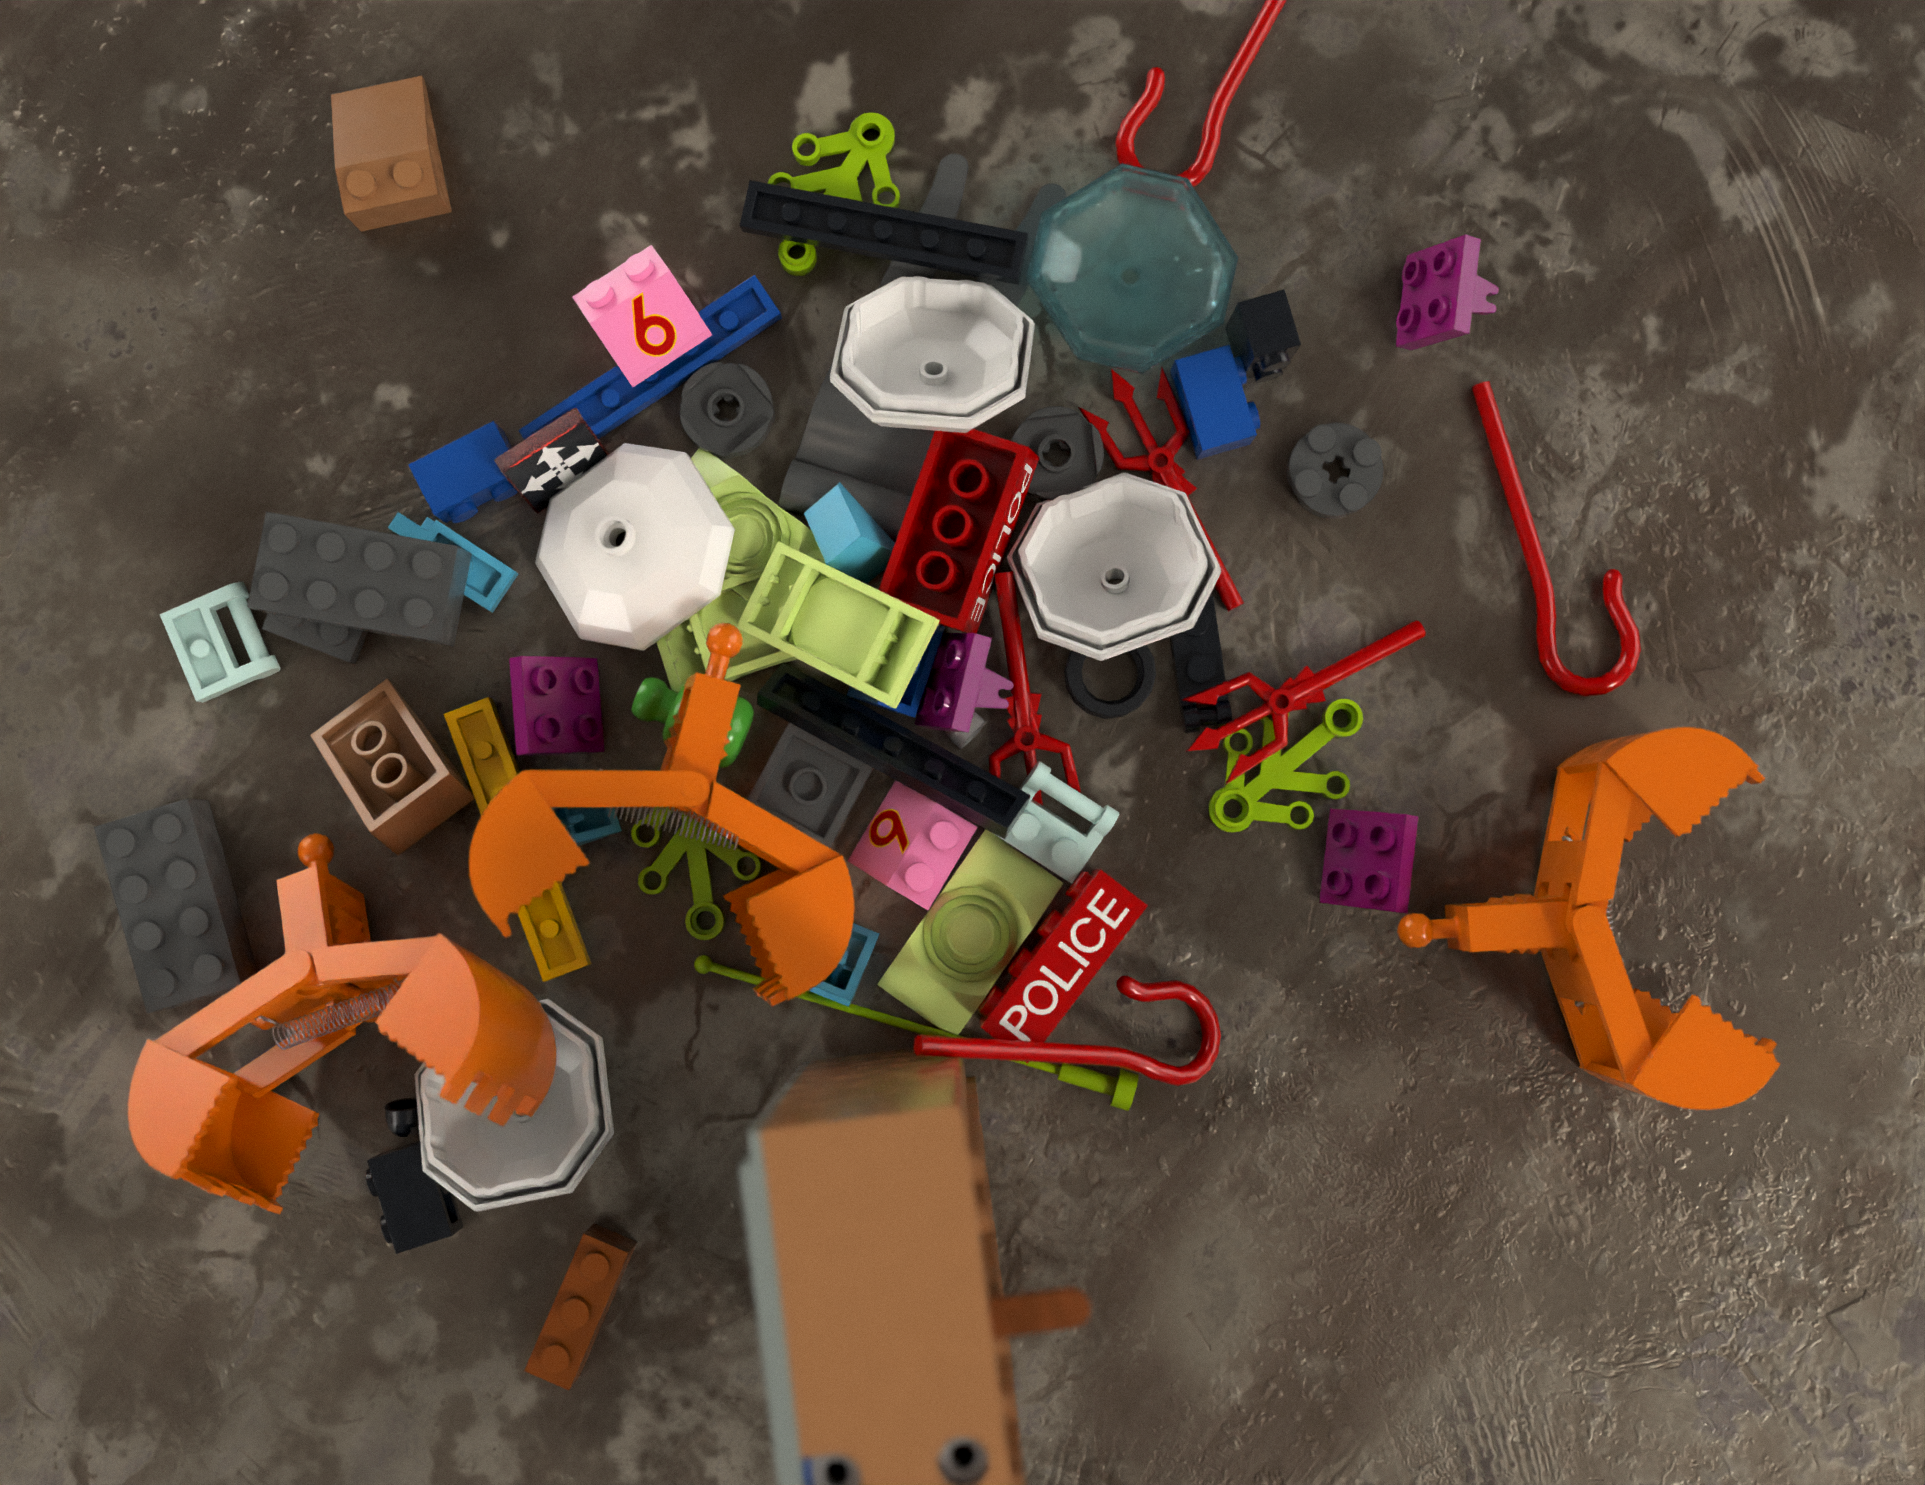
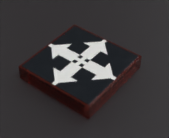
M573 408L498 456L494 461L501 473L538 514L548 507L552 496L610 453L579 410Z

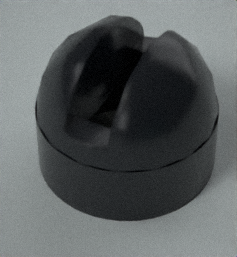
M416 1098L398 1099L385 1105L386 1123L394 1135L407 1137L409 1134H417L419 1132Z

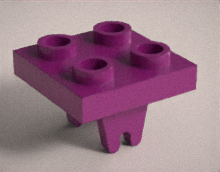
M1465 234L1407 255L1406 264L1402 271L1403 290L1401 307L1396 319L1398 329L1396 347L1411 351L1470 334L1472 314L1489 315L1496 312V305L1489 303L1486 296L1498 294L1499 288L1477 275L1481 239Z
M943 633L916 713L914 725L934 730L969 733L975 707L1006 709L1009 706V702L1004 698H1000L998 692L1000 689L1011 690L1013 688L1012 681L985 667L992 638L977 633Z
M518 656L509 658L516 755L593 754L605 752L597 658Z
M1330 808L1319 903L1408 914L1418 816Z

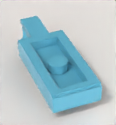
M398 512L388 526L390 530L400 536L455 545L471 553L464 595L492 613L519 574L438 520L433 521L427 517L423 524L419 526Z

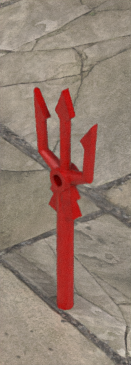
M1162 365L1156 399L1165 402L1177 431L1161 448L1158 447L1132 397L1135 388L1111 368L1113 400L1124 405L1149 454L1124 458L1106 430L1109 422L1078 407L1086 420L1090 424L1092 423L1099 431L1103 447L1118 470L1149 471L1152 475V482L1185 492L1187 497L1190 496L1197 488L1182 476L1186 471L1174 462L1175 455L1190 434V431ZM1189 499L1220 565L1221 574L1214 587L1229 612L1244 604V601Z
M1013 571L995 573L994 577L1009 680L1013 683L1012 695L1004 699L1009 702V706L1006 709L1011 717L1007 718V722L1015 735L988 756L989 773L1001 779V761L1023 751L1028 776L1037 763L1035 749L1060 753L1067 785L1081 793L1070 744L1039 732L1042 714L1037 713L1041 693L1030 692ZM1039 789L1032 799L1043 806L1042 794Z
M1415 620L1316 673H1313L1308 665L1304 666L1294 679L1291 677L1287 678L1277 690L1257 676L1247 672L1181 699L1183 701L1216 705L1218 697L1248 685L1264 701L1263 705L1215 730L1207 727L1204 728L1186 752L1218 749L1220 740L1269 714L1272 715L1275 739L1249 756L1239 754L1225 785H1227L1287 746L1288 713L1290 711L1307 709L1306 704L1325 702L1323 690L1425 637L1426 632L1420 621Z

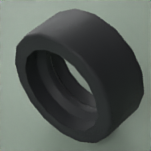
M1144 645L1128 651L1137 664V681L1135 687L1127 696L1113 701L1096 698L1087 690L1082 678V667L1087 656L1071 650L1064 674L1066 689L1074 703L1087 714L1103 719L1123 717L1138 709L1151 694L1156 678L1155 660L1148 646Z

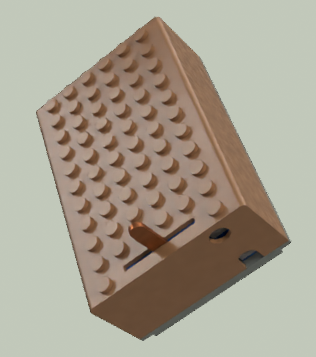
M914 1048L801 1062L747 1132L750 1151L739 1164L778 1485H1025L1009 1336L1079 1327L1087 1321L1091 1308L1087 1295L1075 1287L1004 1296L990 1184L986 1168L982 1124H980L976 1077H966L964 1058L917 1056Z

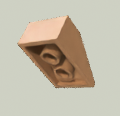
M423 76L331 95L335 171L343 211L347 218L361 232L452 212Z
M388 678L310 735L369 832L396 855H400L475 799L472 791L454 764Z

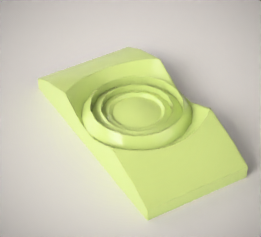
M700 448L691 457L694 465L735 528L724 580L731 577L750 578L762 574L778 541L806 555L811 551L819 549L811 529L780 508L737 471L710 452H705ZM764 567L760 571L748 575H740ZM759 579L744 585L731 587V589L748 602Z
M778 541L736 627L896 709L940 620Z
M820 549L807 554L816 560L820 559L822 563L826 564ZM764 567L740 575H748L760 571ZM762 574L750 578L731 577L725 579L719 597L656 642L671 690L679 692L684 683H686L687 678L695 673L705 675L711 654L706 644L709 630L719 623H730L737 626L748 603L736 594L731 587L758 580ZM738 629L743 638L740 652L735 657L730 658L724 680L731 682L753 672L783 662L797 660V658Z
M985 829L877 985L940 1030L958 1035L985 999L1014 954L1033 930L1063 885V882Z

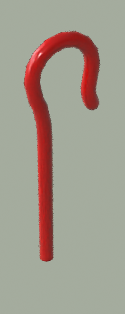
M1287 0L1265 1L1211 100L1195 162L1188 170L1177 176L1162 177L1150 173L1140 164L1135 154L1134 141L1137 131L1158 105L1164 91V71L1159 67L1150 69L1147 74L1145 90L1122 120L1116 137L1117 160L1126 177L1141 190L1159 196L1182 194L1198 186L1211 171L1220 144L1221 129L1229 105Z
M1490 381L1476 384L1471 388L1535 593L1537 610L1536 636L1539 661L1547 676L1563 690L1584 697L1605 695L1625 683L1636 669L1641 652L1639 630L1622 595V574L1616 569L1608 570L1604 575L1602 586L1605 607L1620 635L1621 652L1618 662L1609 672L1599 677L1585 678L1575 675L1563 665L1558 656L1555 634L1557 617L1554 589Z
M1125 975L1118 978L1116 987L1126 997L1140 1002L1176 999L1185 1002L1194 1010L1200 1021L1202 1040L1200 1050L1195 1059L1190 1063L1176 1067L1159 1062L1149 1055L1125 1048L1103 1045L927 1035L916 1036L914 1052L917 1056L1122 1067L1139 1072L1153 1080L1181 1086L1195 1083L1210 1071L1219 1054L1221 1031L1218 1015L1208 997L1194 985L1178 980L1143 983Z

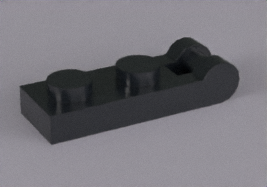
M1214 596L1208 598L1192 629L1169 636L1181 721L1185 734L1199 732L1200 727L1216 725L1219 728L1232 721L1228 693L1218 697L1216 705L1197 708L1195 702L1181 700L1226 681Z

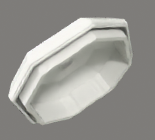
M902 276L844 308L830 382L872 422L880 426L967 433L1025 398L1035 323L996 288L984 282Z
M624 443L550 498L535 564L580 639L644 651L721 595L735 528L686 452ZM622 532H626L624 542L617 547V536Z
M1124 472L1085 486L1087 487L1086 489L1036 504L1008 554L1007 561L1011 571H1013L1015 581L1038 638L1103 661L1194 627L1221 574V568L1185 492ZM1113 579L1123 580L1121 583L1116 585L1108 583L1110 580Z
M549 999L541 1000L539 1003L546 1012L554 1032L556 1067L548 1093L532 1117L528 1115L520 1117L514 1111L503 1127L488 1119L494 1104L498 1100L497 1096L492 1098L481 1116L470 1112L464 1107L469 1095L476 1087V1083L472 1082L455 1105L439 1096L445 1079L444 1076L435 1074V1069L426 1067L425 1062H423L414 1074L423 1172L476 1212L572 1193L614 1135L603 1038Z

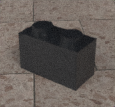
M1285 289L1238 302L1225 327L1233 356H1240L1245 367L1247 379L1254 377L1256 383L1266 382L1283 374L1282 369L1291 363V359L1301 346Z
M420 1141L381 1153L367 1160L370 1168L366 1171L367 1185L371 1194L379 1198L384 1214L380 1218L381 1230L387 1243H393L396 1254L450 1237L463 1228L454 1195L423 1172Z

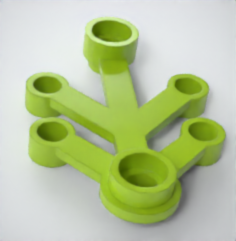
M871 112L858 116L851 123L850 129L847 132L817 138L810 133L800 134L794 139L792 150L796 161L803 166L816 164L820 157L847 152L849 154L840 167L792 177L785 172H778L769 178L768 184L777 185L780 182H785L794 189L815 193L825 191L823 194L862 201L857 177L868 162L875 185L872 191L873 204L899 208L900 192L891 181L886 155L892 150L895 142L894 128L885 116ZM868 129H876L880 136L875 141H867L863 138V133ZM809 143L815 146L814 153L809 156H803L798 152L803 144ZM883 192H890L895 196V199L891 204L884 205L877 200L878 196ZM783 240L779 246L778 256L781 266L790 275L803 276L811 272L815 267L817 254L814 245ZM796 245L802 246L805 249V254L799 259H793L788 255L791 247Z
M1338 699L1331 702L1324 709L1322 722L1282 756L1281 750L1262 761L1260 763L1259 775L1244 786V773L1223 788L1217 790L1212 795L1208 805L1209 816L1213 824L1220 830L1231 833L1246 829L1253 820L1285 823L1288 827L1295 830L1309 827L1313 822L1314 812L1308 803L1295 801L1287 806L1257 801L1271 789L1321 793L1330 800L1345 797L1350 790V780L1343 772L1332 771L1326 774H1314L1293 771L1334 737L1344 738L1355 734L1363 723V713L1359 705L1350 699ZM1337 710L1344 711L1348 716V723L1344 728H1339L1333 723L1332 717ZM1267 716L1260 719L1264 724L1262 747L1275 739L1273 722ZM1241 729L1223 739V748L1227 753L1225 784L1239 754L1246 755L1252 749L1253 738L1246 729ZM1233 734H1241L1245 738L1246 746L1242 751H1235L1231 748L1229 741ZM1332 776L1338 777L1342 782V790L1336 795L1327 789V781ZM1228 800H1234L1240 806V812L1235 818H1229L1224 813L1223 807ZM1296 806L1302 807L1306 812V820L1300 825L1295 824L1290 817L1291 810Z
M655 807L649 823L652 827L657 807ZM662 807L654 826L655 836L650 842L645 843L641 841L638 835L643 819L634 824L631 830V837L636 845L650 848L659 843L662 837L661 826L658 830ZM668 808L662 818L661 826L666 822ZM650 812L645 817L643 825L648 824ZM687 816L682 835L680 836L681 825L654 863L640 872L638 885L646 894L655 895L662 893L668 886V875L687 852L694 906L688 910L685 924L688 932L693 937L699 940H709L717 937L723 931L726 917L722 908L715 904L713 900L706 848L731 866L735 876L741 880H753L758 877L762 870V862L758 856L751 852H743L738 847L734 850V844H731L729 849L730 841L728 840L725 847H723L725 840L723 836L718 846L720 837L718 833L716 834L714 844H712L715 834L713 830H711L710 840L707 843L710 832L708 827L706 828L704 840L701 841L705 828L703 824L700 828L699 837L696 840L699 822L696 823L691 839L694 819H692L687 837H685L689 822V816ZM744 857L752 858L756 864L755 871L748 876L743 875L739 870V862ZM651 871H655L661 876V884L654 890L648 888L645 883V877ZM704 911H709L715 916V925L709 930L702 928L699 924V916Z

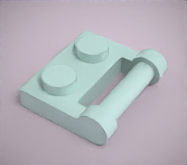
M244 582L226 585L160 614L197 702L204 703L254 680L271 676L281 669L276 656L269 655L252 612L247 607L246 599L250 595ZM228 606L251 660L250 663L240 667L216 610Z
M1038 761L1019 788L1030 794L1028 806L1003 840L1072 884L1103 837L1107 835L1115 824L1119 812L1108 805L1104 806V808L1050 774L1051 768ZM1040 789L1092 824L1087 832L1084 833L1032 798Z

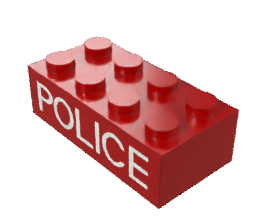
M972 429L967 433L935 431L878 590L940 620L939 625L962 633H977L995 584L994 574L999 573L1039 457L1028 446L976 429Z
M1094 869L1091 874L1082 871L1065 892L1072 899L1063 911L1059 913L1053 909L1038 927L1036 932L1042 938L1034 949L1030 952L1024 947L1008 967V973L1012 977L1005 987L1001 990L995 985L978 1007V1012L983 1015L979 1019L980 1027L997 1040L1045 1042L1148 905L1101 869Z

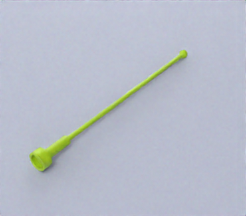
M700 955L694 961V968L700 974L714 972L754 985H758L763 980H766L761 976L714 963L707 955ZM806 991L796 996L797 998L922 1035L962 1037L855 1004H850L848 1007L811 991ZM1012 1061L1056 1074L1059 1081L1111 1096L1110 1106L1129 1111L1133 1102L1139 1074L1124 1069H1119L1117 1077H1113L1068 1063H1061L1060 1066L1048 1062H1029L1027 1064L1025 1061Z

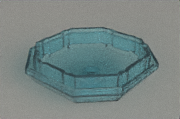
M1122 163L1041 213L1026 280L1076 359L1144 374L1223 325L1238 256L1188 178ZM1131 270L1137 274L1138 281L1134 284H1127L1122 280L1121 274L1124 271Z

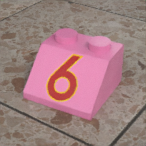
M652 245L640 253L631 256L626 262L602 278L593 281L585 289L572 297L632 387H635L712 336L699 313Z
M895 780L849 857L848 862L904 897L929 910L972 838L977 826Z

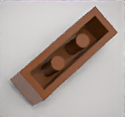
M595 1223L583 1233L525 1367V1372L566 1390L571 1389L581 1375L637 1245L636 1241Z

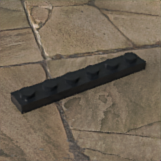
M752 180L749 181L739 225L741 230L746 233L1019 285L1029 241L1028 233Z
M784 662L757 694L758 706L1003 839L1007 837L1028 806L1030 794Z

